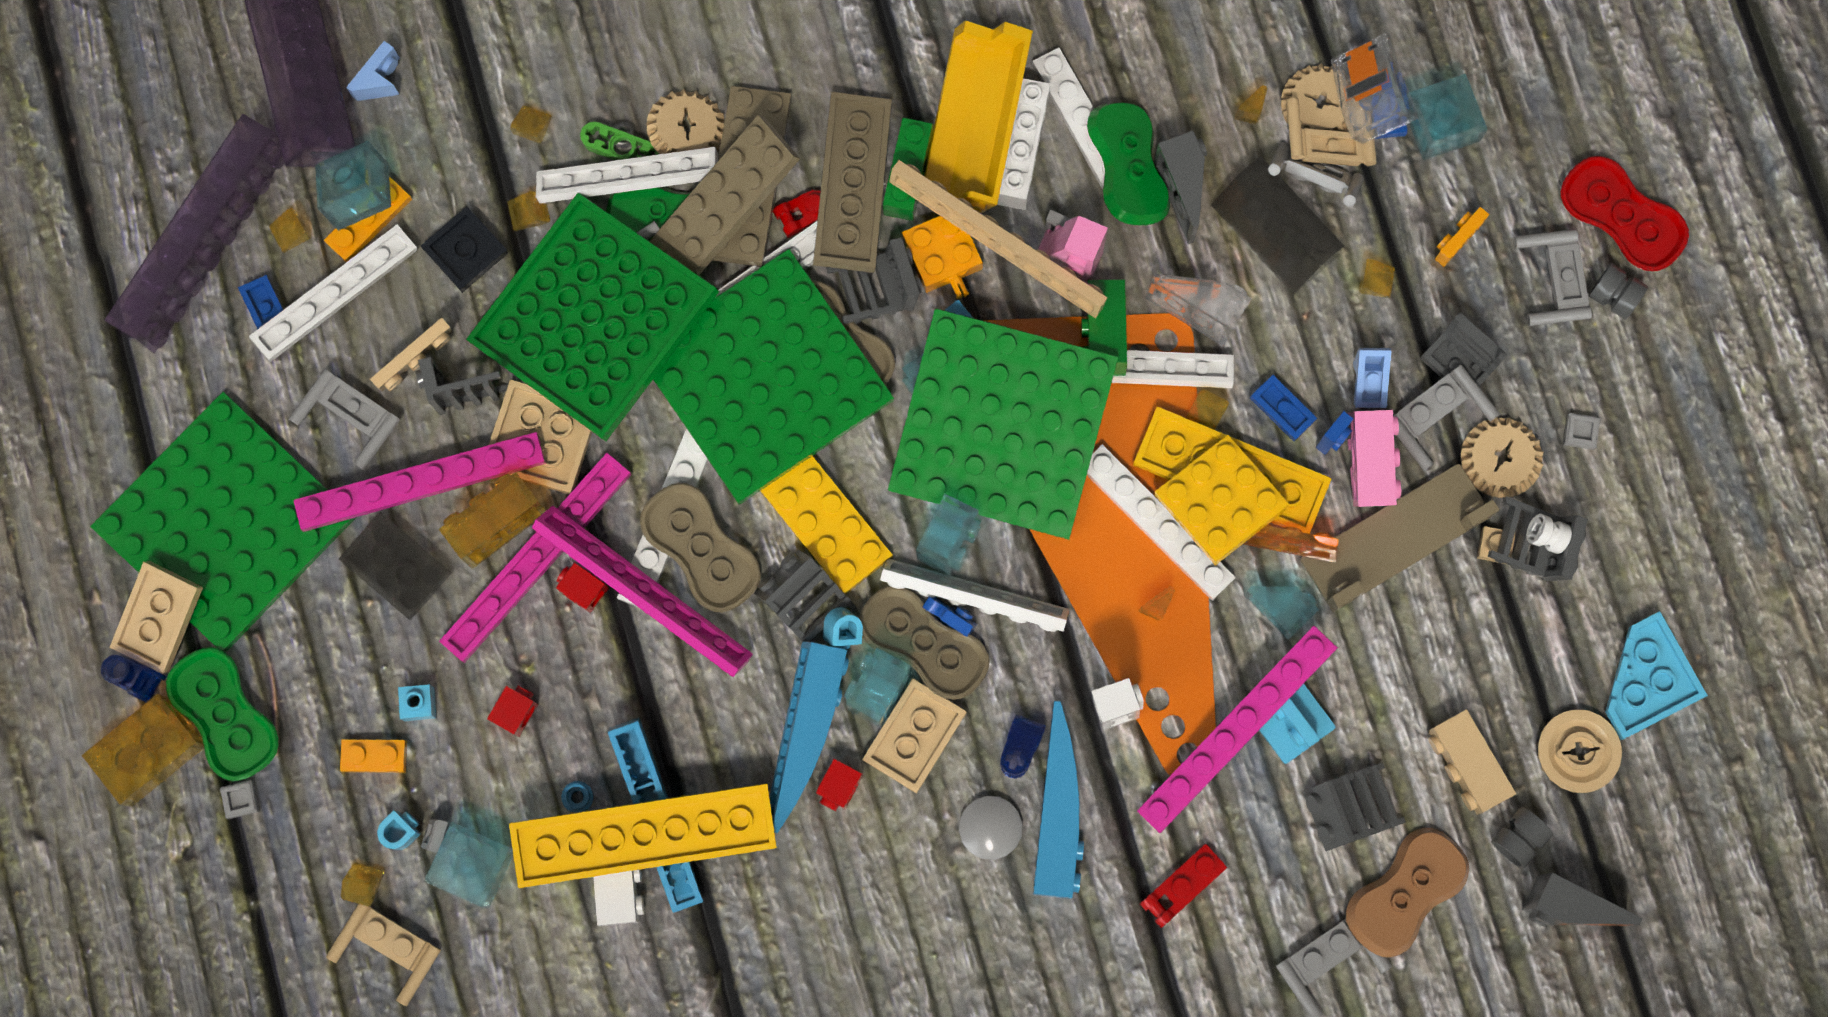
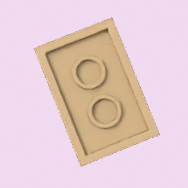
M440 318L370 380L381 392L386 388L391 392L404 381L401 377L402 374L409 368L415 371L420 367L418 360L426 358L425 355L433 348L439 351L451 340L449 336L452 332L451 327L443 318Z
M151 561L143 562L109 648L161 674L169 673L203 587Z
M912 679L862 760L917 794L967 712L949 700L934 694L928 687Z

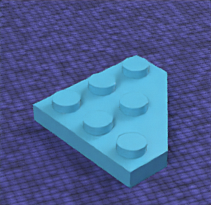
M1660 611L1630 626L1627 632L1605 710L1620 740L1708 696Z

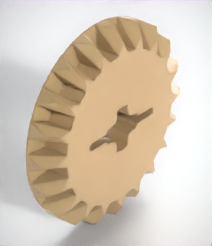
M1321 63L1318 66L1309 65L1303 70H1298L1289 78L1281 96V110L1286 123L1288 124L1286 100L1298 98L1301 129L1348 132L1358 119L1361 102L1360 100L1355 102V98L1347 97L1346 89L1354 85H1352L1351 79L1346 75L1345 71L1341 72L1338 70V85L1337 69L1335 66L1328 67ZM1320 95L1326 97L1325 102L1329 103V106L1324 105L1322 109L1316 107L1317 102L1313 98L1319 99Z
M683 89L681 92L676 93L671 91L669 95L661 96L659 101L653 104L647 117V135L653 148L659 154L715 147L718 151L721 145L725 120L724 114L719 110L717 103L714 104L708 95L704 97L697 90L687 92ZM685 114L689 124L695 125L690 128L689 140L686 139L684 127L678 126L682 125Z
M1496 417L1491 422L1484 420L1468 433L1461 449V465L1476 489L1492 497H1514L1522 494L1535 483L1543 467V451L1540 447V440L1535 437L1532 429H1528L1522 422L1514 421L1510 417ZM1510 443L1507 450V457L1511 459L1510 462L1505 461L1494 471L1498 464V456L1495 455V451L1500 453Z
M1569 710L1555 716L1541 731V736L1537 743V758L1540 760L1542 771L1549 777V781L1554 782L1561 789L1571 791L1572 793H1588L1604 787L1614 778L1621 764L1622 747L1616 730L1605 718L1591 711ZM1575 743H1579L1581 748H1596L1595 751H1589L1587 754L1582 755V761L1578 760L1577 755L1562 754V752H1569L1571 749H1574L1576 747Z

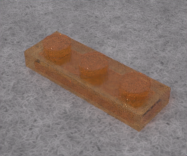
M1270 524L1266 525L1243 544L1331 562L1337 561L1339 552V539H1334L1333 536L1327 533H1316L1313 535L1303 533L1295 527H1284L1282 529L1271 527Z

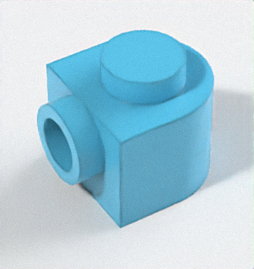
M842 607L835 608L826 615L823 639L832 647L849 649L850 645L862 644L863 625L858 617Z
M393 810L380 823L377 830L378 840L386 848L403 850L421 835L416 829L419 822L407 811L401 814L399 811Z

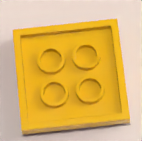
M1229 435L1221 439L1155 491L1157 499L1215 566L1289 508V503Z

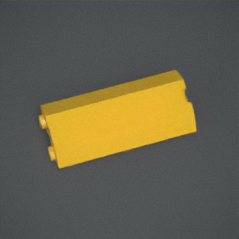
M965 20L954 29L924 177L930 181L941 183L948 193L956 198L965 199L972 205L974 210L984 213L998 203L1033 31L1008 22L1002 23L993 30Z

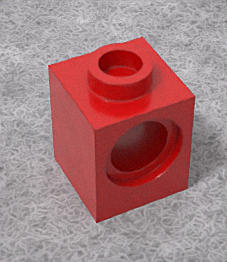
M575 562L570 568L568 566L565 567L556 580L559 583L556 589L590 614L609 589L602 581Z
M517 685L515 690L506 686L487 720L520 737L538 706L536 702L531 700L534 694Z
M833 759L816 791V794L822 797L819 803L835 812L838 807L846 810L863 778V774Z

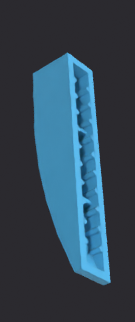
M802 642L769 798L775 833L779 832L806 787L825 744L835 707H838L841 702L842 689L839 688L842 676L847 672L849 663L848 657H846L847 650L813 642Z
M1054 701L1033 895L1072 899L1073 892L1079 893L1081 873H1075L1076 860H1083L1084 841H1078L1079 791L1071 737L1060 701Z
M638 717L610 727L608 735L633 804L667 799L668 796L640 718ZM690 862L656 867L673 913L703 902Z

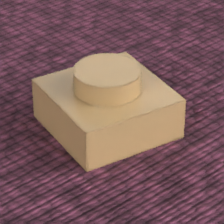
M1487 526L1482 528L1477 559L1496 562L1495 559L1488 557V553L1492 550L1498 551L1503 532L1502 529ZM1514 534V538H1513L1512 545H1511V549H1510V553H1509V557H1511V558H1512V552H1513L1515 534Z

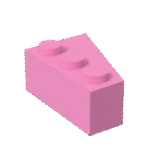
M1077 216L1066 221L1063 227L1057 225L1054 231L1046 230L1038 249L1047 253L1054 263L1074 271L1077 278L1087 284L1088 280H1092L1102 257L1108 227Z
M1393 410L1348 412L1347 414L1354 418L1350 424L1351 430H1353L1351 432V439L1347 441L1348 450L1352 451L1350 474L1353 506L1397 505L1396 499L1401 498V482L1396 480L1395 467L1400 466L1399 448H1394V435L1399 433L1398 417L1393 416Z

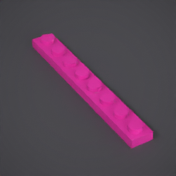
M537 432L293 501L300 529L305 532L544 465L546 461Z
M606 453L557 509L585 528L632 474ZM536 532L439 642L465 663L563 551Z
M551 506L535 520L532 529L730 676L734 677L751 659L753 653L556 507Z
M1314 625L1150 796L1137 812L1159 833H1162L1338 647Z

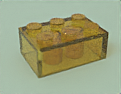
M516 472L512 475L508 473L500 477L494 483L495 488L487 494L482 492L469 501L468 504L470 506L461 513L454 512L443 521L444 526L439 529L460 559L472 569L531 526L546 511Z
M157 694L81 756L120 805L132 807L204 749V743L185 717L171 704L169 698Z

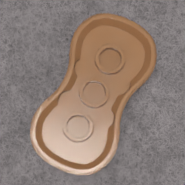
M1434 828L1417 829L1407 835L1399 846L1390 869L1380 879L1362 887L1351 897L1347 905L1346 922L1354 937L1366 949L1381 957H1394L1407 951L1414 943L1423 919L1430 910L1441 902L1454 897L1465 886L1469 876V862L1463 850L1448 835Z

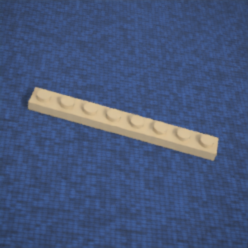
M898 160L892 168L889 180L891 184L1094 318L1099 315L1107 297L1103 295V292L1097 286L1086 284L1077 278V275L1071 269L1054 263L1047 253L1039 249H1033L1018 234L1014 232L1009 233L1004 230L994 218L988 215L983 216L974 210L972 205L965 199L956 198L951 195L941 183L930 181L915 166Z

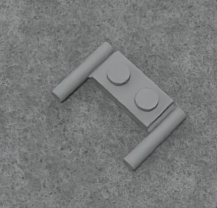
M1286 143L1279 144L1268 167V172L1271 175H1278L1283 164L1286 163L1284 171L1289 172L1293 178L1316 183L1322 190L1329 193L1338 192L1342 194L1345 187L1347 191L1343 199L1344 204L1350 207L1356 203L1364 181L1362 174L1355 173L1351 175L1350 172L1330 164L1302 162V159L1293 160L1291 159L1289 145Z
M1577 229L1514 236L1515 249L1547 245L1545 251L1555 311L1527 314L1528 326L1591 319L1592 312L1589 306Z
M1462 365L1458 366L1450 374H1447L1394 415L1398 417L1399 433L1396 436L1423 471H1426L1434 463L1415 439L1470 397L1490 422L1500 415Z
M326 369L289 418L291 422L299 426L318 401L321 405L369 436L371 440L354 462L362 470L367 467L400 421L398 417Z
M1345 918L1277 964L1276 968L1310 1017H1320L1323 1015V1012L1305 986L1364 946L1354 937ZM1364 947L1381 974L1392 967L1386 957L1376 955Z

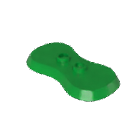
M1106 103L1095 107L1089 114L1087 129L1090 139L1104 163L1103 197L1108 210L1120 222L1130 225H1151L1160 222L1169 212L1170 196L1164 181L1153 163L1154 131L1150 118L1142 108L1134 104Z
M657 187L610 194L606 212L634 232L640 231L653 221L661 228L692 191L683 192L667 187Z
M207 647L188 654L174 665L166 680L167 696L175 709L191 720L199 730L210 768L218 776L229 781L249 778L264 769L277 753V731L272 722L247 701L241 688L239 673L234 660L218 648Z

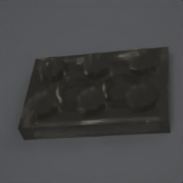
M381 512L376 515L339 557L343 564L409 620H412L452 574L450 570Z

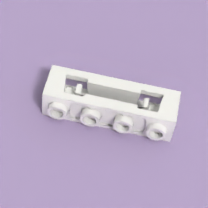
M1023 78L997 205L1026 210L1049 98L1050 83Z
M1128 678L1092 691L1093 702L1103 730L1140 718V710L1144 707V700L1138 683L1131 685Z

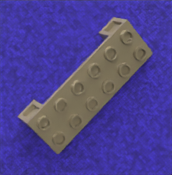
M1456 464L1396 500L1397 505L1386 506L1306 554L1300 559V562L1334 613L1488 520L1500 509L1493 499L1487 503L1484 502L1462 466Z

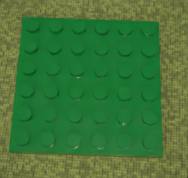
M577 193L466 340L606 442L719 291L706 280Z
M790 249L714 298L653 379L739 505L894 401L890 391Z
M935 308L888 491L1069 540L1118 356Z
M222 392L90 527L138 573L143 562L151 561L202 586L203 589L189 622L216 648L226 653L357 517L303 532L300 529L293 500L324 492L328 489L228 395Z

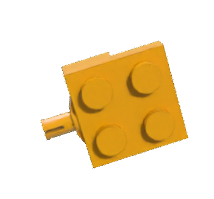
M941 216L901 232L906 246L911 251L914 267L926 293L951 283L957 299H961L962 294L964 297L969 294L962 278L983 269V262L969 234Z

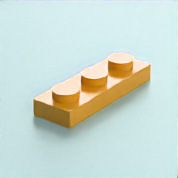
M388 176L324 239V242L345 262H348L412 200L411 196Z

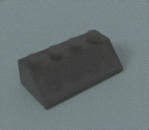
M1260 156L1236 176L1211 206L1294 295L1339 257L1344 245L1279 175L1273 176L1268 172L1269 164Z

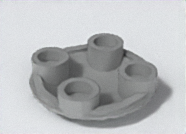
M985 796L974 800L965 808L960 818L959 834L962 843L970 853L981 859L997 860L1007 856L1017 847L1022 837V821L1019 812L1010 802L1001 797Z

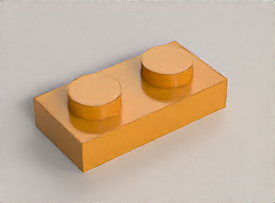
M1481 207L1474 214L1468 211L1457 223L1460 230L1454 236L1448 233L1436 248L1440 252L1435 260L1445 267L1484 224L1490 214Z
M341 739V772L406 773V740Z

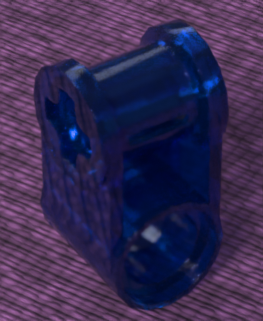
M119 655L107 657L101 665V674L106 681L151 705L155 701L153 696L161 681H166L167 679L166 675ZM119 663H123L125 665V672L122 677L116 679L113 675L114 667Z
M1018 714L1015 715L1000 760L1001 770L1004 775L1017 779L1026 774L1033 755L1039 747L1046 725ZM1016 755L1020 757V763L1023 766L1017 765L1015 770L1010 769V762L1007 759H1013Z

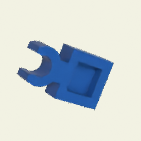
M930 596L923 605L924 609L941 618V621L966 637L977 626V623L972 620L974 616L960 606L954 609L947 606L940 599Z

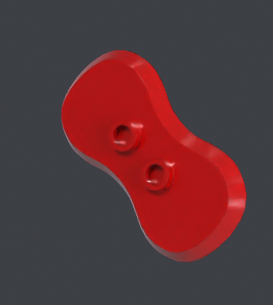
M1591 156L1579 162L1566 176L1561 187V199L1567 211L1576 219L1599 227L1608 233L1632 265L1645 271H1660L1671 265L1685 249L1689 239V229L1682 215L1672 207L1651 200L1639 192L1625 170L1614 160L1602 156Z

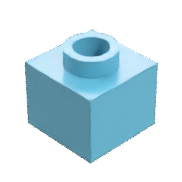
M430 684L398 687L401 720L414 721L436 718L435 687ZM413 696H418L420 699L416 707L410 706V699Z

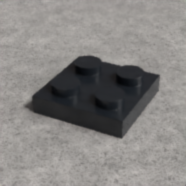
M467 206L421 245L425 253L462 293L508 254L506 248Z

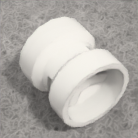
M1538 514L1529 523L1526 538L1529 543L1535 546L1545 545L1548 551L1560 554L1567 548L1571 540L1572 530L1566 523L1561 521L1553 522L1551 517Z

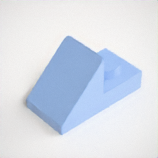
M383 41L346 88L355 100L361 101L399 95L395 86L384 78L386 75L393 73L400 59L394 47Z
M1391 348L1358 349L1353 362L1356 373L1355 408H1387Z

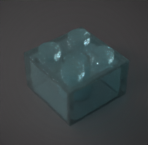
M1466 74L1409 92L1403 101L1406 118L1423 160L1480 142L1488 130Z
M369 141L315 165L317 209L337 230H341L391 207L388 162Z
M944 494L916 549L917 560L946 575L951 576L954 569L960 571L967 557V549L965 548L967 543L973 544L981 530L980 525L982 521L979 520V510Z
M876 648L874 654L868 652L859 668L862 673L859 681L852 680L844 697L847 701L848 711L882 729L907 684L912 670L911 666Z
M451 822L424 882L480 907L489 909L513 858V849L460 824Z

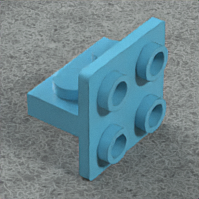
M1303 684L1259 731L1281 761L1287 764L1333 731L1335 725Z

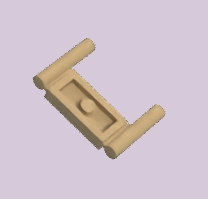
M1289 98L1286 100L1291 159H1302V162L1359 166L1361 163L1366 166H1372L1377 163L1371 105L1364 104L1359 106L1361 133L1308 128L1301 129L1299 99Z
M360 901L326 955V958L337 964L354 936L404 968L411 970L413 973L396 999L397 1002L407 1007L441 949Z

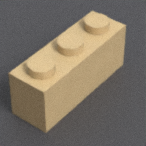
M1467 709L1428 731L1431 735L1428 740L1432 749L1437 755L1442 754L1448 764L1445 766L1446 773L1453 783H1459L1464 792L1461 794L1462 800L1470 811L1474 810L1477 815L1484 813L1516 795Z

